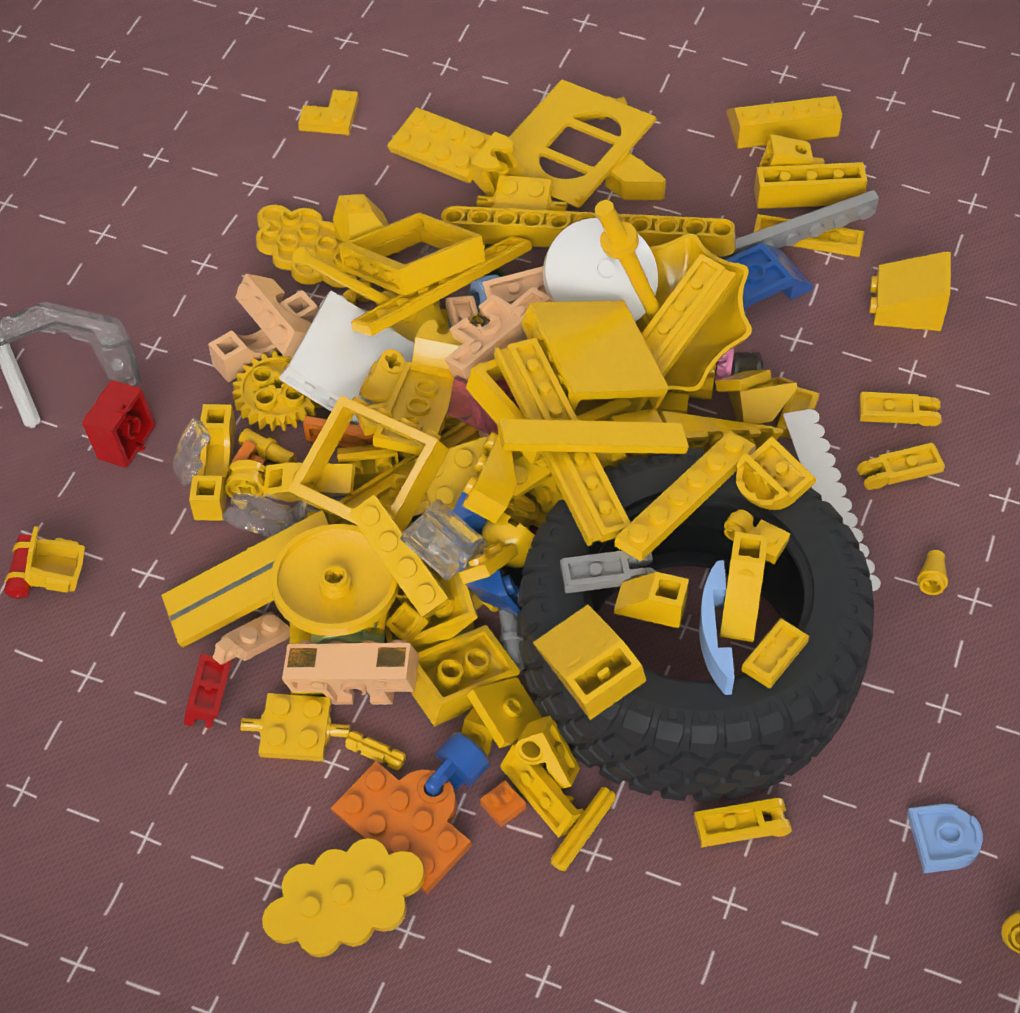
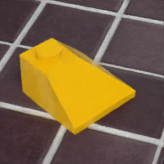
M353 194L340 195L338 197L333 222L343 243L389 225L384 213L366 195Z
M784 377L771 378L766 383L743 391L728 392L737 422L764 425L765 422L773 421L796 391L797 382Z

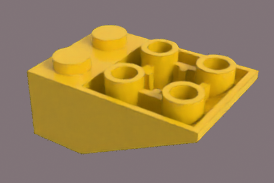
M586 605L533 642L590 720L647 681L643 667L624 641L589 605Z

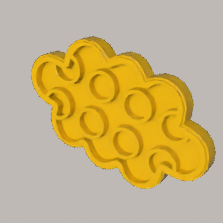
M268 205L259 210L257 223L260 230L256 234V247L260 252L271 255L273 264L276 267L291 271L292 277L297 282L311 285L324 281L332 287L346 288L306 265L296 264L293 261V253L301 246L308 249L310 254L355 279L358 278V276L343 270L338 246L343 241L335 224L323 221L319 212L310 208H299L291 212L281 205Z
M370 838L362 839L352 844L347 852L338 849L327 850L319 856L315 865L304 863L289 869L282 882L284 897L270 903L266 908L262 918L263 928L269 938L276 943L289 944L299 941L305 952L319 958L334 953L341 943L352 947L361 946L369 940L374 930L386 932L400 926L407 912L405 898L416 893L424 883V866L419 857L412 852L399 851L389 855L382 843Z

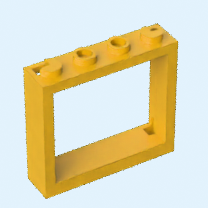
M416 213L338 245L344 271L402 296L486 261L485 245L480 234L422 213ZM420 242L441 249L405 265L386 257Z
M496 359L476 364L470 371L471 374L466 389L498 425L499 419H525L519 408L495 382L504 378ZM627 398L595 399L600 405L599 407L576 417L579 421H608L610 416L628 413L632 403ZM521 451L531 464L544 459L541 451Z
M340 395L291 483L288 492L319 510H323L350 525L357 526L349 515V512L353 510L352 508L313 490L354 414L425 446L389 510L404 534L449 449L440 442L441 436L429 429H426L423 433L417 430L418 426L405 418H401L399 422L392 419L393 415L383 408L377 407L375 411L368 408L369 404L356 396L350 400Z

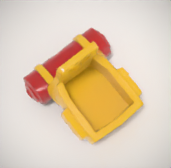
M34 526L32 535H19L13 546V557L9 573L5 578V594L16 599L26 598L32 587H44L47 590L58 592H74L82 570L85 546L79 545L76 541L56 538L55 540L39 539V527Z

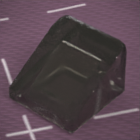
M734 352L732 362L733 374L747 370H763V360L759 352Z

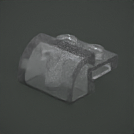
M440 499L427 506L423 515L410 525L400 537L401 541L446 581L454 576L462 567L468 566V560L479 555L488 543L486 539Z

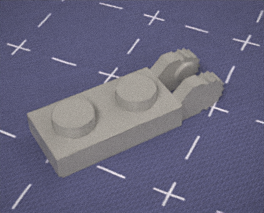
M624 551L562 558L560 560V568L565 594L619 587L622 582L656 572L655 569L650 567L639 568L652 563V554L650 553L642 561L637 560Z

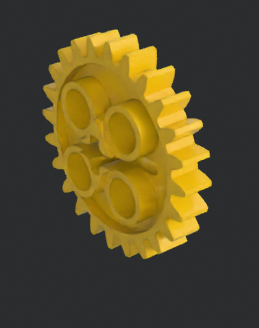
M273 351L272 357L268 358L263 353L261 354V361L252 358V366L243 365L244 373L236 374L237 381L233 382L234 391H232L236 410L240 411L242 419L248 417L250 425L258 421L259 429H263L266 424L270 425L271 431H274L277 425H280L283 431H286L287 424L297 428L298 420L304 422L307 414L316 416V408L323 407L279 379L292 357L283 356V354L278 356L277 352Z

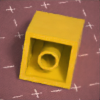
M941 252L879 265L877 276H872L870 283V292L875 293V297L870 299L869 313L874 314V325L941 331L950 298L951 252Z

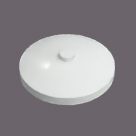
M585 219L568 226L556 237L545 256L543 282L547 295L551 297L553 302L624 300L630 313L633 315L634 321H638L646 312L619 259L610 258L604 253L600 244V237L604 229L599 219ZM638 234L639 244L635 253L654 295H656L658 271L655 258L649 246Z

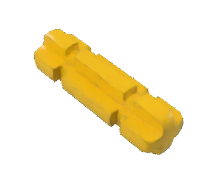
M351 731L345 740L346 748L354 752L360 750L361 755L381 764L388 763L387 766L394 770H400L406 761V754L397 749L390 750L391 746L373 738H363L364 734L357 731Z

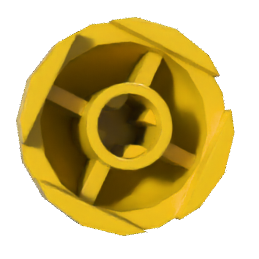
M504 512L495 524L487 520L481 535L483 546L486 548L492 544L500 543L502 547L514 543L518 555L505 565L511 568L524 567L528 550L532 548L531 543L535 535L520 523L517 525L513 521L508 522L511 516Z

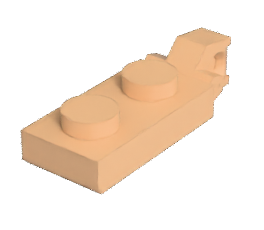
M270 611L221 637V641L215 644L216 649L213 658L221 665L235 657L246 661L290 637V627Z

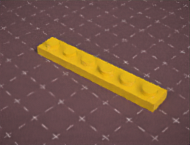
M729 431L615 537V546L637 560L642 561L737 471V463L742 455L746 452L750 456L755 452L756 444Z

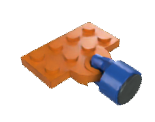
M454 732L435 752L436 757L442 764L436 771L418 770L398 780L375 761L331 807L332 812L362 839L370 838L379 841L384 845L389 855L399 851H407L418 856L425 869V879L420 889L427 895L473 846L466 836L450 824L456 816L458 807L455 792L463 784L471 787L490 767V759L484 750L462 732Z

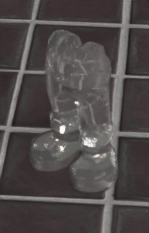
M234 493L230 501L233 507H228L225 510L222 519L237 529L272 537L308 518L307 512H313L314 507L299 500L295 508L291 509L288 505H281L264 497Z

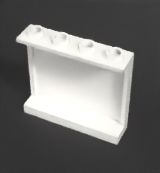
M330 291L320 303L316 316L279 379L331 412L340 395L350 400L356 396L369 405L375 404L359 395L361 386L368 376L371 366L388 349L401 353L405 363L406 361L412 362L415 342L401 336L391 327L373 336L353 331L351 321L365 314L366 311L351 304L343 296ZM354 414L350 424L360 425L356 414Z

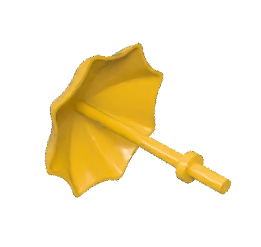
M600 201L595 206V213L604 229L600 237L601 247L608 257L619 259L646 312L644 315H647L650 321L700 254L721 264L731 273L732 271L736 273L737 279L664 377L669 390L689 392L699 390L714 364L725 353L744 342L751 335L752 327L743 307V290L749 274L748 267L744 264L729 262L719 258L705 248L695 234H685L671 242L649 247L655 258L658 271V286L656 295H654L635 253L639 244V237L635 227L630 223L621 222L611 201Z

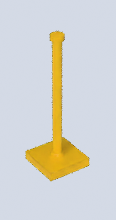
M302 246L298 247L293 253V261L296 264L306 265L379 305L392 299L311 255L309 250ZM436 301L390 327L401 336L415 342V337L423 323L428 320H436L440 328L446 321Z

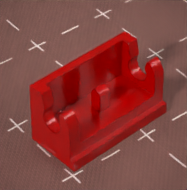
M200 655L186 707L184 725L193 726L196 719H201L205 721L206 728L213 726L214 718L217 719L232 660L221 665L213 656Z

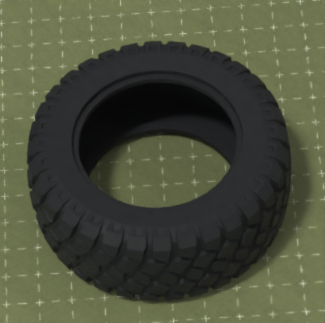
M688 448L686 454L648 453L646 458L637 454L619 460L618 467L607 465L603 469L630 522H632L705 453L703 448ZM736 471L651 552L653 561L650 565L639 567H650L657 570L676 566H697L712 569L717 561H724L725 573L729 574L734 541L725 535L724 524L731 513L737 510H745L750 513L754 519V527H757L762 519L791 533L787 545L775 564L765 560L761 594L772 604L783 620L809 635V640L774 685L769 689L744 673L734 677L732 695H724L714 680L693 681L662 675L642 666L647 681L591 720L533 642L586 605H589L598 613L605 601L621 587L565 594L560 560L562 558L622 550L615 546V539L604 542L599 540L592 542L591 546H587L565 500H559L546 516L547 522L540 524L532 540V548L528 550L522 575L524 577L520 583L518 606L522 607V611L517 612L518 636H522L523 640L518 645L522 664L527 669L524 675L532 697H537L534 701L535 706L542 718L551 716L555 720L557 729L568 747H574L572 752L574 757L588 768L597 765L600 767L599 775L618 785L623 780L629 782L630 790L650 796L655 790L660 792L663 799L685 801L687 795H693L694 800L699 802L718 801L723 793L732 799L752 794L754 787L761 790L782 782L785 778L784 774L792 776L805 767L812 760L811 757H817L828 745L849 714L864 679L872 645L874 600L872 580L869 579L870 571L864 553L859 550L858 540L850 527L843 524V517L829 502L822 501L821 495L813 488H809L793 504L784 509H764L751 503L741 494L736 484Z

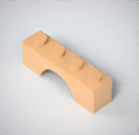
M246 273L237 289L235 298L283 356L293 357L311 322L290 313L279 304L285 292L274 279Z
M303 290L279 303L290 313L311 323L319 310L318 306ZM262 329L245 336L238 335L231 330L208 344L212 364L227 382L237 378V373H244L243 365L251 367L252 358L261 361V354L263 353L268 358L272 357L273 351H276L277 354L280 353Z

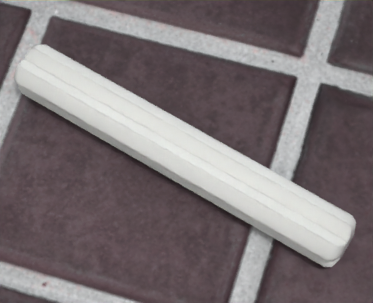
M0 340V367L24 426L35 428L41 419L10 344Z

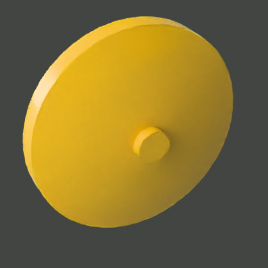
M348 524L322 525L300 533L282 548L274 561L271 571L272 594L280 613L294 626L306 632L323 636L347 635L371 626L382 618L392 606L399 586L359 527Z

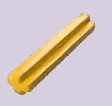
M607 787L600 788L551 857V864L560 871H566L614 803L616 794Z

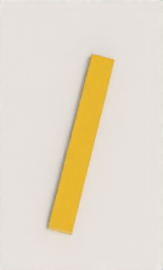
M510 236L484 250L485 262L408 295H398L351 321L353 331L373 336L532 250L531 241Z

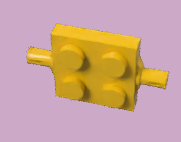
M499 175L497 190L494 196L478 195L477 197L478 207L567 211L568 209L567 202L552 201L551 191L553 182L551 179Z
M267 693L265 711L261 719L244 717L241 719V731L260 732V757L323 762L330 737L347 738L351 732V725L332 724L330 719L331 697Z

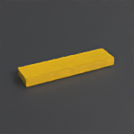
M757 214L754 232L790 219ZM834 228L825 231L820 236L800 240L792 246L860 257L864 231Z

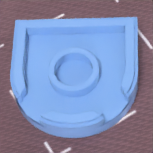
M936 804L908 808L907 816L924 874L960 869L968 866L976 859L983 843V832L978 820L974 816H970L954 804Z

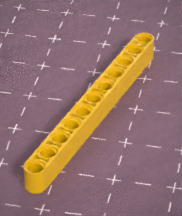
M451 206L443 210L441 214L442 221L480 234L483 244L495 245L510 236L531 241V246L550 247L556 237L568 226L581 220L598 218L594 212ZM618 214L621 222L630 223L635 227L639 236L649 247L671 242L685 234L692 233L699 238L705 248L716 256H728L736 249L735 227L733 222L728 219Z

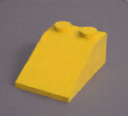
M484 625L418 652L419 661L415 692H411V694L435 727L462 715L473 707L467 697V694L472 689L515 678L520 674V670L488 626Z

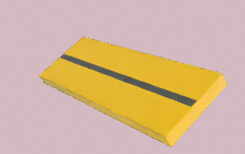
M321 510L162 594L161 596L178 644L184 648L273 601L271 571L277 555L290 540L300 533L314 527L330 524L327 514Z

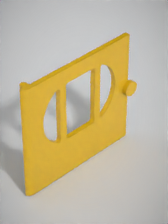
M562 79L509 136L514 145L512 155L516 163L525 169L528 177L552 180V197L579 208L657 119L656 116L618 102L615 98L603 96ZM588 115L609 117L619 124L621 136L613 135L576 119ZM566 127H571L613 145L594 167L548 148ZM546 157L586 175L572 179L552 177L541 168L540 158Z

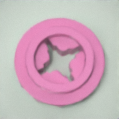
M734 348L718 360L715 381L731 376Z

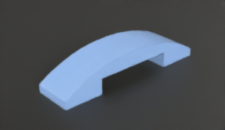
M717 561L707 578L703 591L699 637L703 657L713 680L724 695H732L734 684L732 648H718L714 607H724L726 595L724 561Z

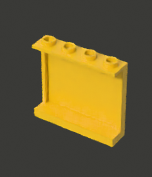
M624 300L530 302L520 324L527 339L537 338L573 411H575L580 400L648 397L653 409H658L669 387Z

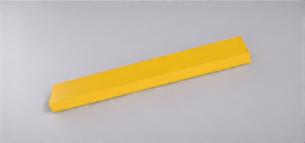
M499 419L497 426L502 451L686 454L689 447L682 423Z

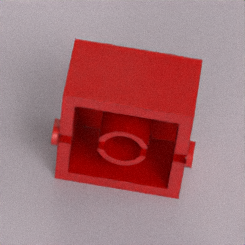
M111 380L105 390L100 393L98 400L91 410L86 413L82 421L97 459L128 468L138 452L145 450V441L156 426L142 388Z

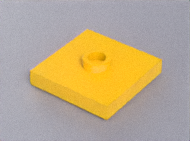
M517 677L474 688L467 694V697L499 748L516 744L527 724L542 718Z

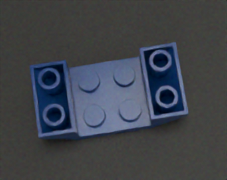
M760 243L726 259L729 262L744 264L749 269L743 290L745 315L747 307L780 291H783L792 300L813 290V284L785 253L767 244Z
M464 492L461 493L445 525L459 572L469 566V559L483 554L482 547L478 541L482 540L483 526L487 519L462 506L467 496ZM500 569L489 577L466 584L482 602L516 616L517 612L522 611V607L518 606L520 586H515L511 576H505Z

